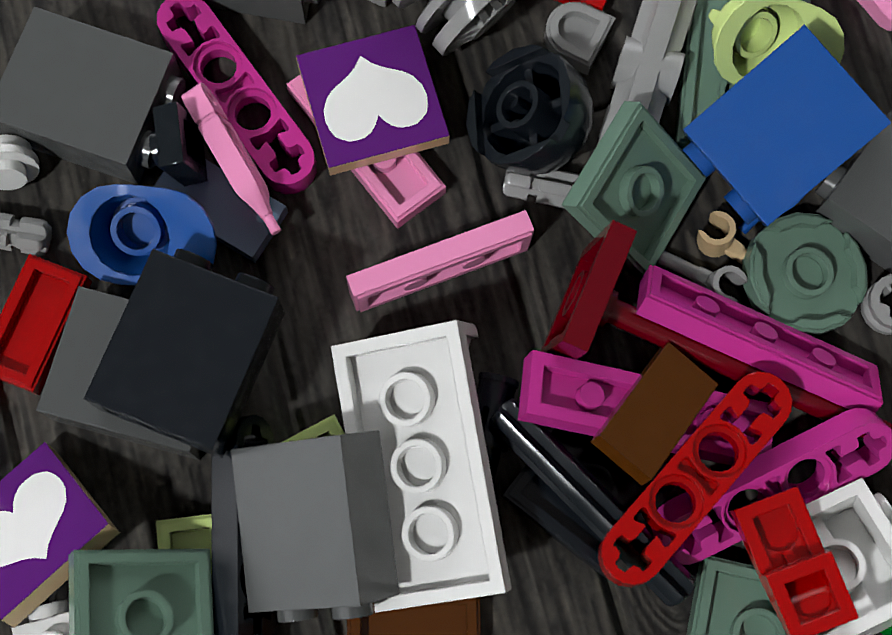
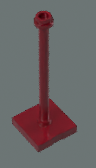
M612 220L582 251L540 351L577 360L588 352L598 326L602 328L607 322L660 347L670 342L691 361L737 382L747 374L758 371L764 372L637 315V307L617 299L619 292L614 290V287L637 230L615 220ZM782 380L789 388L792 397V407L823 421H827L849 410ZM881 419V420H883V421L891 428V430H892V423H890V422H888V421H886V420H884V419ZM867 433L862 434V435L859 436V437H861V438L864 439V436H865Z

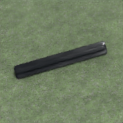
M511 398L507 400L489 419L490 428L603 540L604 536L627 509L544 426L518 420L520 403L518 399ZM644 528L632 542L625 544L617 539L613 545L620 552L619 558L629 568L634 565L643 571L647 564L640 555L654 536ZM672 556L662 569L645 584L666 605L672 607L683 602L691 594L696 586V580Z

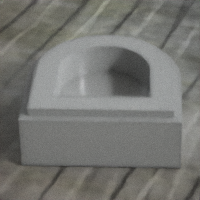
M582 2L562 4L553 10L547 20L544 33L545 46L548 51L559 54L566 59L577 71L588 75L614 25L615 17Z

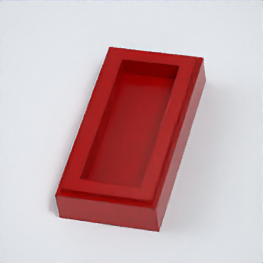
M32 254L28 255L0 314L1 381L40 395L47 380L78 286L89 289L92 283L88 276Z

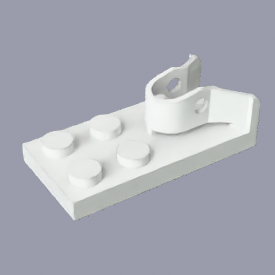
M454 320L331 346L345 434L380 431L399 595L374 602L375 613L501 594L512 589L469 354L471 339L479 338L474 324Z

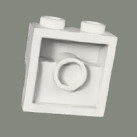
M860 478L806 504L825 551L832 552L859 615L858 619L816 635H875L892 626V507L881 493L872 494L863 478Z

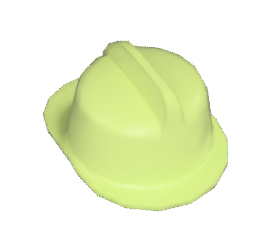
M730 0L721 10L711 9L708 15L713 23L712 47L714 49V64L720 76L734 85L804 24L839 64L844 54V33L837 19L824 9L803 0Z

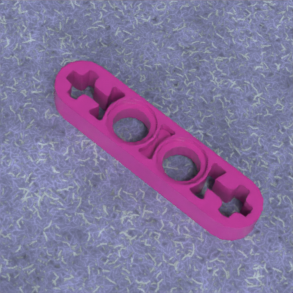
M165 0L157 12V25L166 46L174 53L175 58L193 83L197 85L202 82L213 93L228 118L227 121L232 124L263 179L272 189L283 194H296L305 190L313 182L317 173L316 158L310 142L205 1ZM185 15L189 21L195 20L199 35L204 41L197 49L186 30L178 28L176 20L179 17ZM217 57L231 59L236 64L234 76L223 83H213L203 77V70L206 64ZM250 103L263 104L271 111L268 123L257 130L242 128L237 123L239 111ZM276 137H278L280 146L290 158L301 155L298 159L300 170L297 173L291 175L285 168L275 172L279 165L275 152L269 143Z
M854 408L756 456L712 508L720 521L712 524L713 521L707 514L673 556L682 565H690L742 541L731 512L728 511L731 499L740 491L746 489L757 490L758 497L756 501L798 486L806 505L860 478L865 479L880 471L892 459L891 428L874 412L865 408ZM867 433L863 440L865 445L856 450L859 447L857 438ZM832 448L834 450L831 451V453L837 459L835 463H833L830 457L826 454V452ZM805 459L816 460L817 465L810 478L798 484L788 483V474L795 464ZM685 492L667 501L657 511L669 522L679 523L685 521L692 512L691 497ZM652 529L653 536H658L664 547H666L671 540L670 537Z

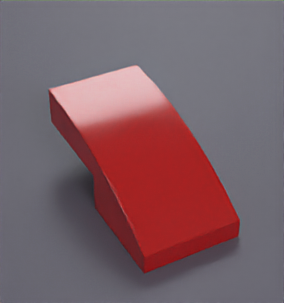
M798 486L730 511L753 566L787 635H816L859 618L831 551L824 550Z

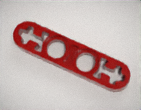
M758 371L747 374L740 379L609 530L599 545L598 561L602 572L610 581L619 586L634 587L642 585L654 577L786 422L792 411V397L789 388L780 378L771 373ZM762 390L771 398L766 408L773 414V417L762 413L742 432L733 423L750 404V400L743 393L745 391L747 394L755 396ZM722 413L727 416L730 423L720 418ZM713 435L720 436L730 443L735 456L734 463L729 470L722 472L712 471L702 463L698 453L699 444L702 439ZM745 435L754 438L755 441L752 445ZM675 485L686 490L692 501V512L687 520L679 523L669 522L659 514L655 505V499L660 488ZM641 512L652 529L670 537L671 540L664 547L660 538L655 536L642 550L640 555L647 564L645 569L642 571L639 567L633 565L626 571H622L615 564L620 556V552L613 544L617 539L628 544L642 532L646 525L634 520V516Z

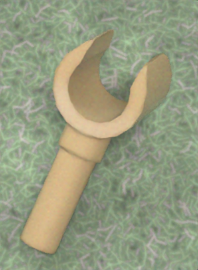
M722 211L711 212L709 217L710 224L715 229L721 230L726 237L713 239L702 230H698L697 244L699 250L709 257H720L726 254L731 259L742 264L747 248L734 238L736 224L733 218L728 213Z

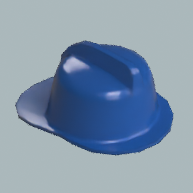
M133 184L98 186L81 196L69 215L67 236L71 252L82 268L99 280L120 285L136 286L152 249L170 256H174L176 249H183L207 259L212 264L214 263L217 240L212 221L199 203L187 194L176 190Z

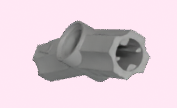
M642 0L631 37L626 36L610 86V89H613L614 92L600 129L598 143L624 101L641 102L656 121L660 122L664 106H668L683 66L685 53H681L692 23L697 0Z

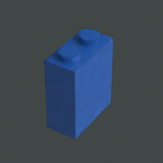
M804 24L683 129L684 134L691 142L682 150L706 178L716 170L727 182L732 190L723 197L747 225L758 218L764 226H768L892 122Z

